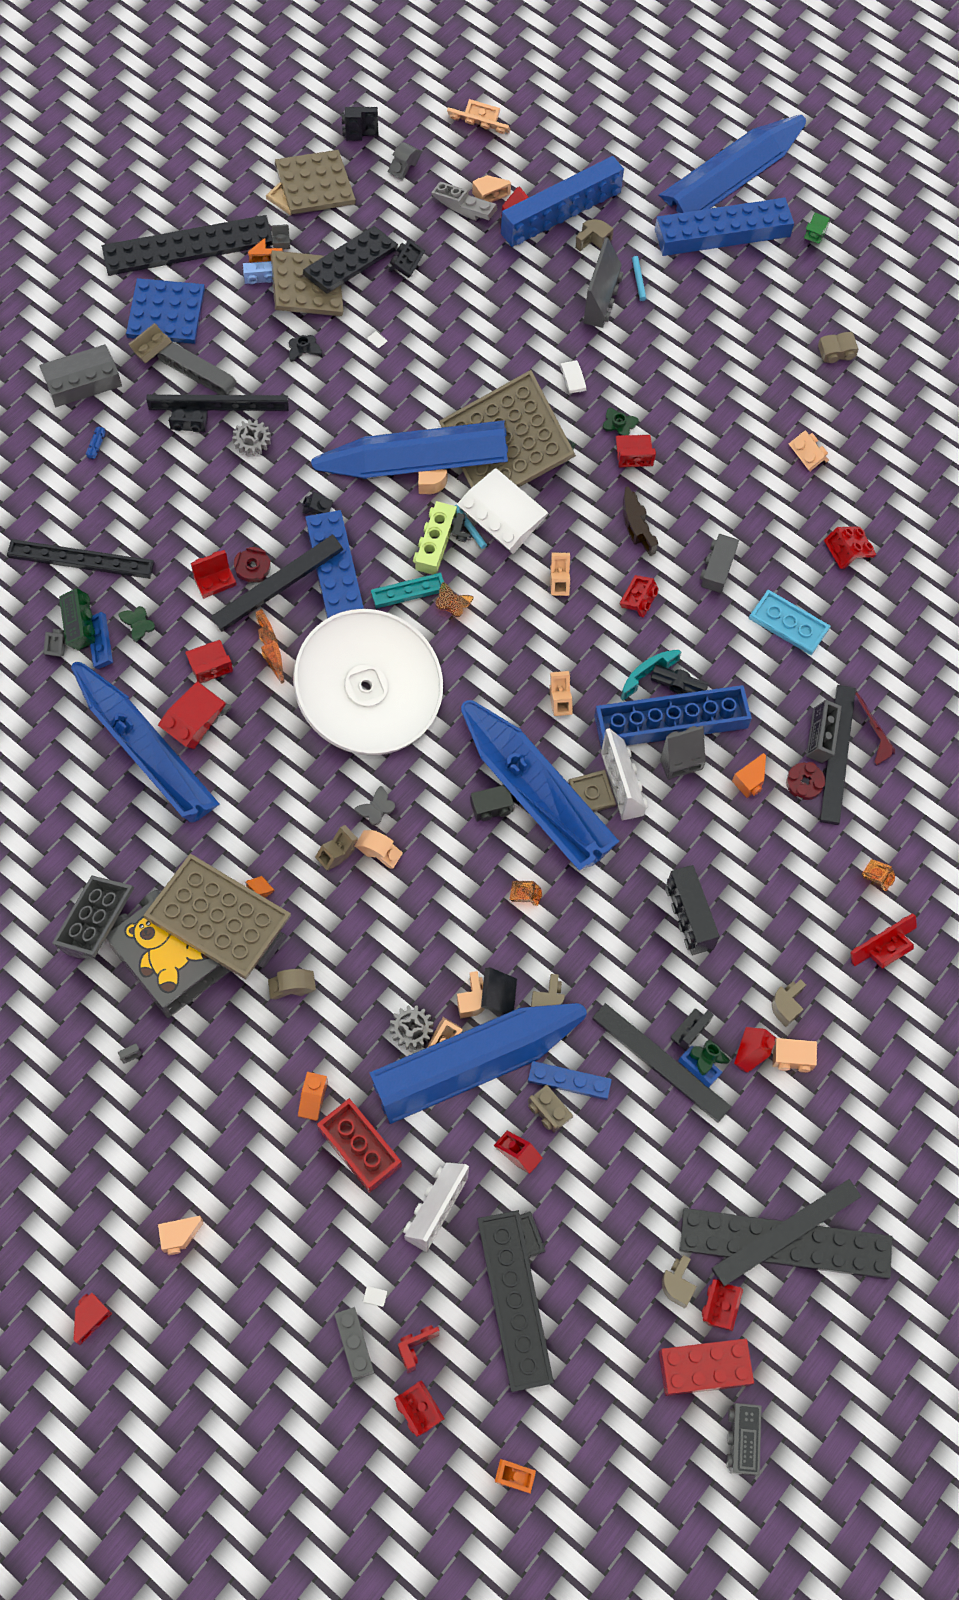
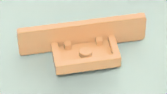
M469 99L465 112L449 107L447 109L448 115L454 120L462 119L470 125L476 123L484 129L493 128L501 134H505V132L510 133L509 125L497 122L500 108Z

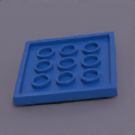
M137 278L126 331L127 338L135 339L155 323L172 342L195 344L205 285Z

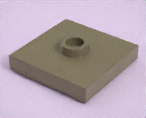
M605 770L568 780L569 785L593 812L616 806Z

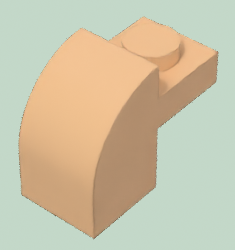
M447 469L419 472V494L438 493L447 484Z
M552 553L551 595L569 596L570 553Z
M569 671L550 672L549 687L553 715H573Z
M364 830L354 845L367 857L379 859L389 869L395 867L403 854L402 851L392 844L393 840L373 830Z
M478 971L470 972L469 974L472 992L457 994L460 1019L479 1015L485 1009L481 1007L483 978L478 977Z

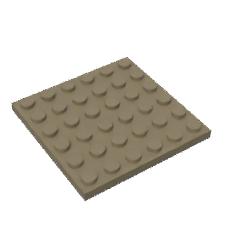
M532 370L439 421L441 427H451L505 420L508 462L461 467L471 488L495 468L516 486L521 487L576 456Z

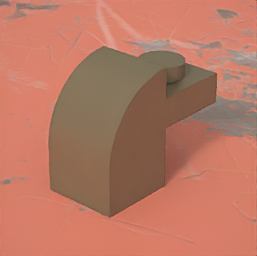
M597 219L585 221L582 225V231L576 236L575 248L581 252L592 242L601 249L605 237L609 238L610 241L612 240L614 228L604 221Z
M344 825L339 828L333 840L320 847L315 858L328 871L341 864L355 850L353 846L358 838Z
M306 969L277 972L276 977L268 979L270 999L274 1000L289 994L303 996L316 990L314 971Z
M559 974L550 975L548 993L533 991L531 1007L563 1004L565 995L557 994L561 993L562 981H558Z
M801 979L797 983L791 982L785 989L780 986L772 999L773 1013L785 1027L803 1011V1008L794 1000L806 986Z
M685 1255L680 1260L675 1259L671 1270L674 1271L673 1273L665 1270L662 1276V1289L669 1300L683 1308L687 1307L697 1287L682 1279L691 1260Z

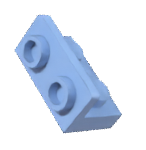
M271 261L243 263L245 284L273 282Z

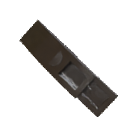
M629 486L625 487L623 516L629 536L634 545L641 542L649 556L656 554L658 540L654 535L652 536L649 526L645 522L646 509L638 502L636 493L632 492Z

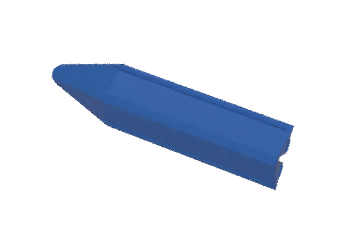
M795 115L750 130L660 193L659 196L669 206L677 205V213L712 208L784 157L804 128L806 118L803 115Z
M505 420L365 436L314 457L311 460V464L317 471L367 479L379 476L508 462Z
M74 662L71 669L89 709L183 818L191 823L196 822L220 805L129 700L126 694L81 662Z
M467 700L462 704L461 712L480 758L578 870L593 866L599 862L619 842L614 834L520 728L475 701Z
M579 1003L518 1008L369 1072L376 1094H378L382 1101L381 1106L389 1124L528 1065L532 1061L539 1060L585 1019L587 1015L585 1007Z

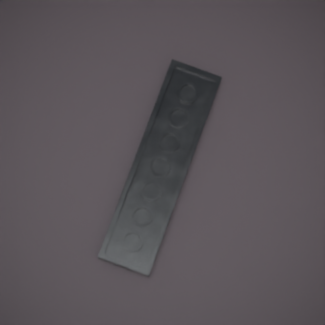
M519 1210L477 1218L511 1392L554 1384Z

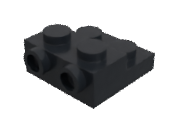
M345 107V114H342V125H345L342 126V135L346 136V141H362V136H379L378 107Z

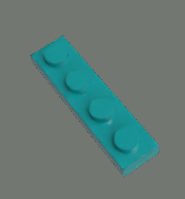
M437 573L372 589L371 596L375 609L446 592V586L442 574Z

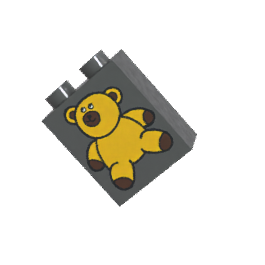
M154 890L142 899L140 903L142 908L129 917L127 914L118 916L106 939L114 953L169 1019L229 973L230 970L144 919V914L161 893L160 890Z

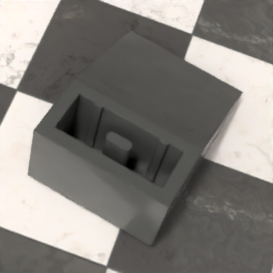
M692 726L686 729V731H676L666 736L660 762L668 780L704 768L706 759L703 726Z

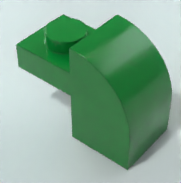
M814 212L811 222H808L804 238L820 244L829 226L830 218Z

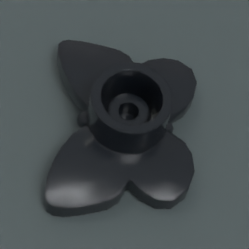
M301 335L290 339L288 342L291 348L289 351L290 361L296 360L303 353L322 356V350L316 344V338L313 335Z

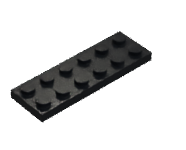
M372 226L303 269V275L327 294L397 250L398 244L376 226Z

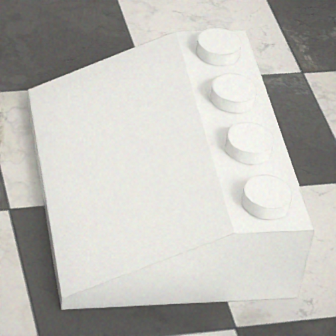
M496 468L473 486L457 503L463 512L512 554L518 550L549 514Z
M610 728L606 729L601 755L621 819L623 821L644 816L648 804L646 798L642 797L641 794L642 785L635 775L637 774L636 766L630 760V747H626L625 741Z
M446 1162L444 1168L439 1167L435 1174L436 1182L434 1185L430 1184L424 1194L426 1196L424 1203H419L414 1211L416 1217L413 1222L409 1221L404 1228L403 1233H405L404 1238L406 1241L425 1252L428 1251L468 1180V1165Z

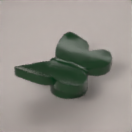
M608 408L606 421L602 427L606 431L617 430L619 435H630V429L636 427L639 419L634 416H626L622 412H617L614 408Z
M138 606L134 612L126 610L118 614L120 620L132 628V639L134 642L143 638L146 632H152L155 629V624L151 620L146 619L147 613L142 606Z
M711 1040L706 1041L704 1048L695 1046L690 1051V1056L698 1060L697 1067L701 1075L707 1074L713 1063L728 1064L730 1062V1059L720 1050L719 1046Z

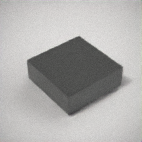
M136 1043L119 1051L118 1055L125 1064L140 1057L142 1053Z

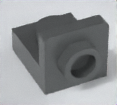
M288 224L272 225L273 248L290 249Z
M53 629V632H45L44 654L64 656V630Z

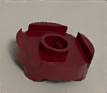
M249 547L236 555L234 568L238 578L246 582L260 583L269 574L271 562L264 550L257 547ZM255 562L256 566L251 568L248 564Z
M798 763L788 772L786 786L793 796L803 798V800H811L821 793L825 786V777L815 763ZM803 778L810 780L809 785L801 782Z

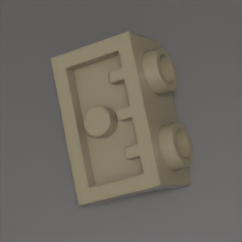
M154 323L131 341L129 346L136 356L146 363L172 341Z
M548 1085L528 1098L529 1109L535 1115L539 1114L542 1118L541 1122L547 1130L551 1129L555 1133L573 1118V1114Z

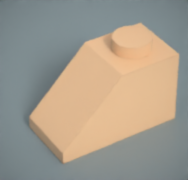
M486 175L473 181L472 193L476 198L494 202L511 194V182Z
M443 1017L433 1033L428 1047L460 1034L463 1029Z
M201 1216L158 1224L162 1251L168 1253V1255H175L181 1253L180 1250L186 1249L203 1225Z

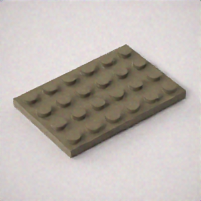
M192 854L188 855L144 914V919L245 980L291 917V913Z

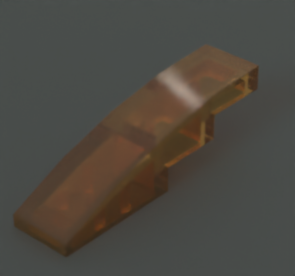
M260 609L255 613L257 622L261 626L258 631L259 637L264 644L261 647L262 655L282 684L284 683V673L278 642L269 620L263 610Z

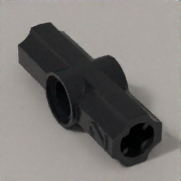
M657 664L651 676V681L668 686L672 692L677 694L705 691L709 685L707 682L691 677L684 670L677 669L674 671Z

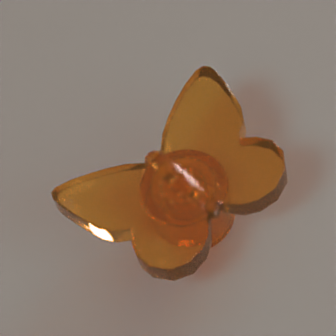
M442 582L439 591L440 597L436 599L435 605L440 610L446 609L453 616L460 617L463 614V608L468 607L474 597L471 595L457 596L446 583Z

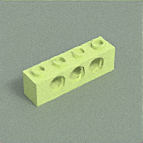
M436 501L434 508L431 507L429 512L430 520L424 526L423 532L425 535L420 538L418 544L419 552H415L413 558L417 571L432 575L437 574L452 531L453 517H457V506Z

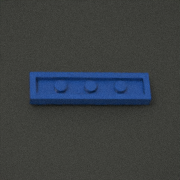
M532 1061L528 1078L529 1083L542 1086L548 1085L551 1088L603 1100L608 1099L612 1080Z

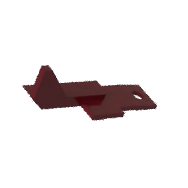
M855 693L870 718L869 723L881 740L875 758L876 765H879L890 758L892 752L895 754V748L871 714L861 695Z

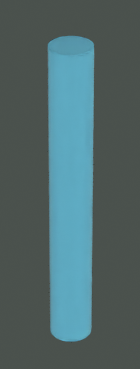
M634 256L632 257L639 298L640 301H645L646 294L639 258Z
M455 505L457 506V513L465 514L458 505ZM466 516L464 526L480 548L484 549L487 546L486 542Z

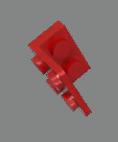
M651 435L616 436L618 467L654 466L656 451L655 448H652Z
M837 527L824 539L840 569H845L856 558L876 556L873 545L868 541L861 527Z
M225 550L214 552L205 558H198L191 563L194 580L203 599L237 586L236 580L229 568Z
M221 640L186 651L190 666L199 683L233 672L230 657L226 654Z
M430 1325L421 1329V1333L415 1337L409 1334L400 1339L401 1343H398V1350L407 1373L415 1371V1364L418 1363L416 1353L412 1347L438 1337L440 1334L439 1327L433 1328Z

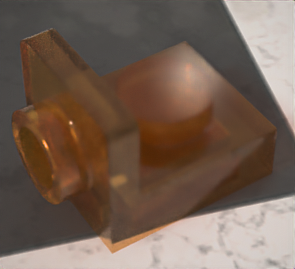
M873 859L870 860L862 873L863 878L880 884L884 891H887L889 886H892L895 881L892 866Z
M512 881L510 900L512 902H531L534 906L539 905V900L542 897V890L539 885L534 881Z

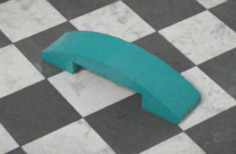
M671 650L662 652L640 664L628 677L623 687L622 701L638 690V681L651 673L656 664L670 668L680 660L681 651Z

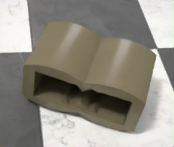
M853 332L821 337L818 343L823 362L834 363L839 359L851 360L857 356L859 350Z

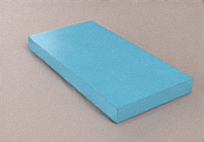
M770 590L766 591L749 616V619L811 656L831 627Z

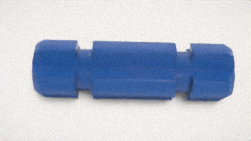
M98 426L94 431L95 434H93L89 444L90 448L86 451L88 458L95 459L103 441L102 438H104L106 433L103 427Z

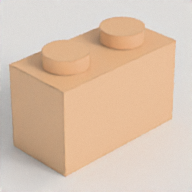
M775 1039L772 1067H778L782 1071H788L790 1068L798 1069L799 1072L805 1073L810 1072L816 1067V1041Z

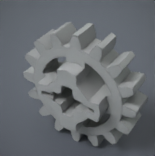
M248 419V423L242 421V426H236L232 439L235 449L239 448V453L245 451L246 456L249 453L255 456L256 452L262 454V449H268L267 445L271 444V433L269 428L264 426L263 422L258 424V420H255L254 423H251V420Z
M408 1005L406 1011L400 1008V1015L394 1013L393 1017L395 1020L390 1021V1025L393 1026L390 1029V1033L394 1034L392 1037L393 1041L399 1040V1047L405 1044L406 1050L409 1049V1046H413V1049L416 1050L418 1044L424 1047V1040L429 1042L430 1037L428 1035H433V1030L430 1029L433 1027V1022L429 1021L431 1015L425 1016V1009L418 1011V1006L411 1010ZM418 1017L424 1022V1024L418 1021ZM411 1025H415V1028H413V1030L410 1031L409 1027H411ZM399 1030L404 1032L405 1038L399 1033Z

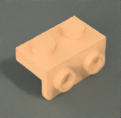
M805 430L792 440L789 445L807 469L811 471L822 461H829L826 457L828 452L823 446L819 447L816 444L818 439L813 433L809 435Z

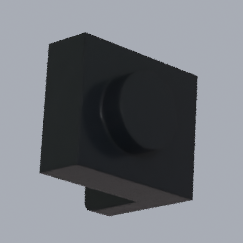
M313 492L304 498L302 513L307 514L310 511L316 514L330 512L333 500Z
M457 513V517H453L451 527L454 528L452 534L458 541H471V535L462 532L466 516L465 514Z

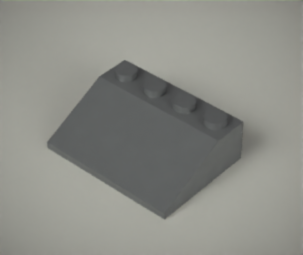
M606 237L587 290L584 315L585 324L600 328L604 327L605 321H609L611 313L609 308L613 309L615 302L613 296H617L619 289L617 284L618 282L621 283L623 272H621L622 264L609 238Z
M106 344L39 365L55 408L122 387L118 370Z
M91 875L52 944L66 955L79 959L96 957L135 887Z

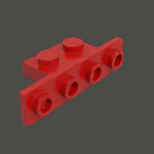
M912 913L902 918L893 926L886 928L880 934L854 948L850 952L852 964L856 966L871 957L883 969L913 950L914 944L904 935L916 929V916Z

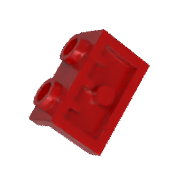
M635 575L619 603L621 608L636 610L640 617H644L647 611H649L654 598L658 595L659 589L654 578Z

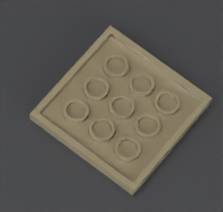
M339 150L275 159V167L291 215L355 204L356 199Z
M271 251L275 310L334 316L343 315L341 285L326 294L303 275V269L324 256Z

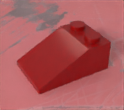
M197 681L168 709L158 723V726L185 747L195 749L227 703Z

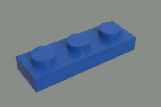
M103 612L97 613L92 617L95 643L91 644L90 647L93 667L96 669L113 663L106 614Z

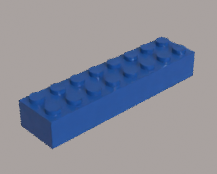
M611 156L503 210L501 235L511 247L519 245L525 240L533 238L537 234L549 230L551 227L563 223L571 217L577 216L584 210H588L592 206L618 195L622 188L624 168L614 156Z
M778 198L657 216L655 233L662 256L791 237L794 221L786 198Z
M341 510L305 516L311 548L333 534L344 549L316 568L327 619L341 612L364 609Z
M743 685L596 706L594 714L601 749L605 731L609 728L625 741L626 746L663 741L666 740V736L676 731L683 732L692 726H703L704 735L747 729L752 719Z

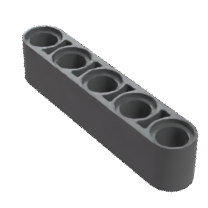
M173 342L157 354L164 364L219 395H228L237 384L232 375Z

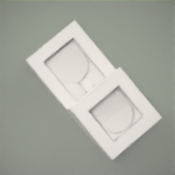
M578 361L560 363L561 371L565 377V385L569 393L586 391L584 377Z

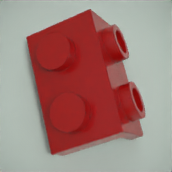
M713 1279L707 1291V1304L702 1310L703 1321L709 1326L733 1331L743 1289L729 1284L723 1287L719 1280Z
M422 1380L394 1398L398 1411L404 1415L408 1422V1428L417 1437L426 1433L445 1419Z

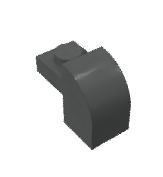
M402 142L392 154L394 159L387 172L404 180L410 165L416 166L422 151L406 142Z

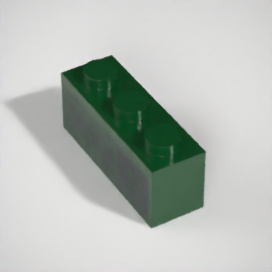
M75 588L59 596L66 645L78 651L95 643V630L92 623L93 616L90 610L88 594Z

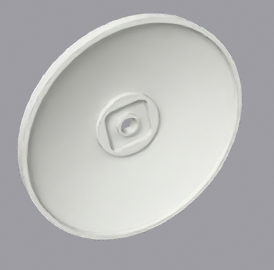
M356 609L329 617L310 632L303 642L295 661L293 673L294 691L303 716L322 738L348 752L362 755H382L396 752L409 746L429 728L441 705L443 677L433 648L415 627L387 612L372 609ZM361 683H369L370 690H364L361 687Z

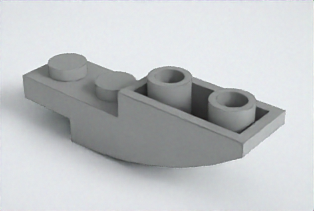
M439 182L431 192L445 206L475 221L479 217L490 220L497 211V204L470 196L468 190L444 182Z

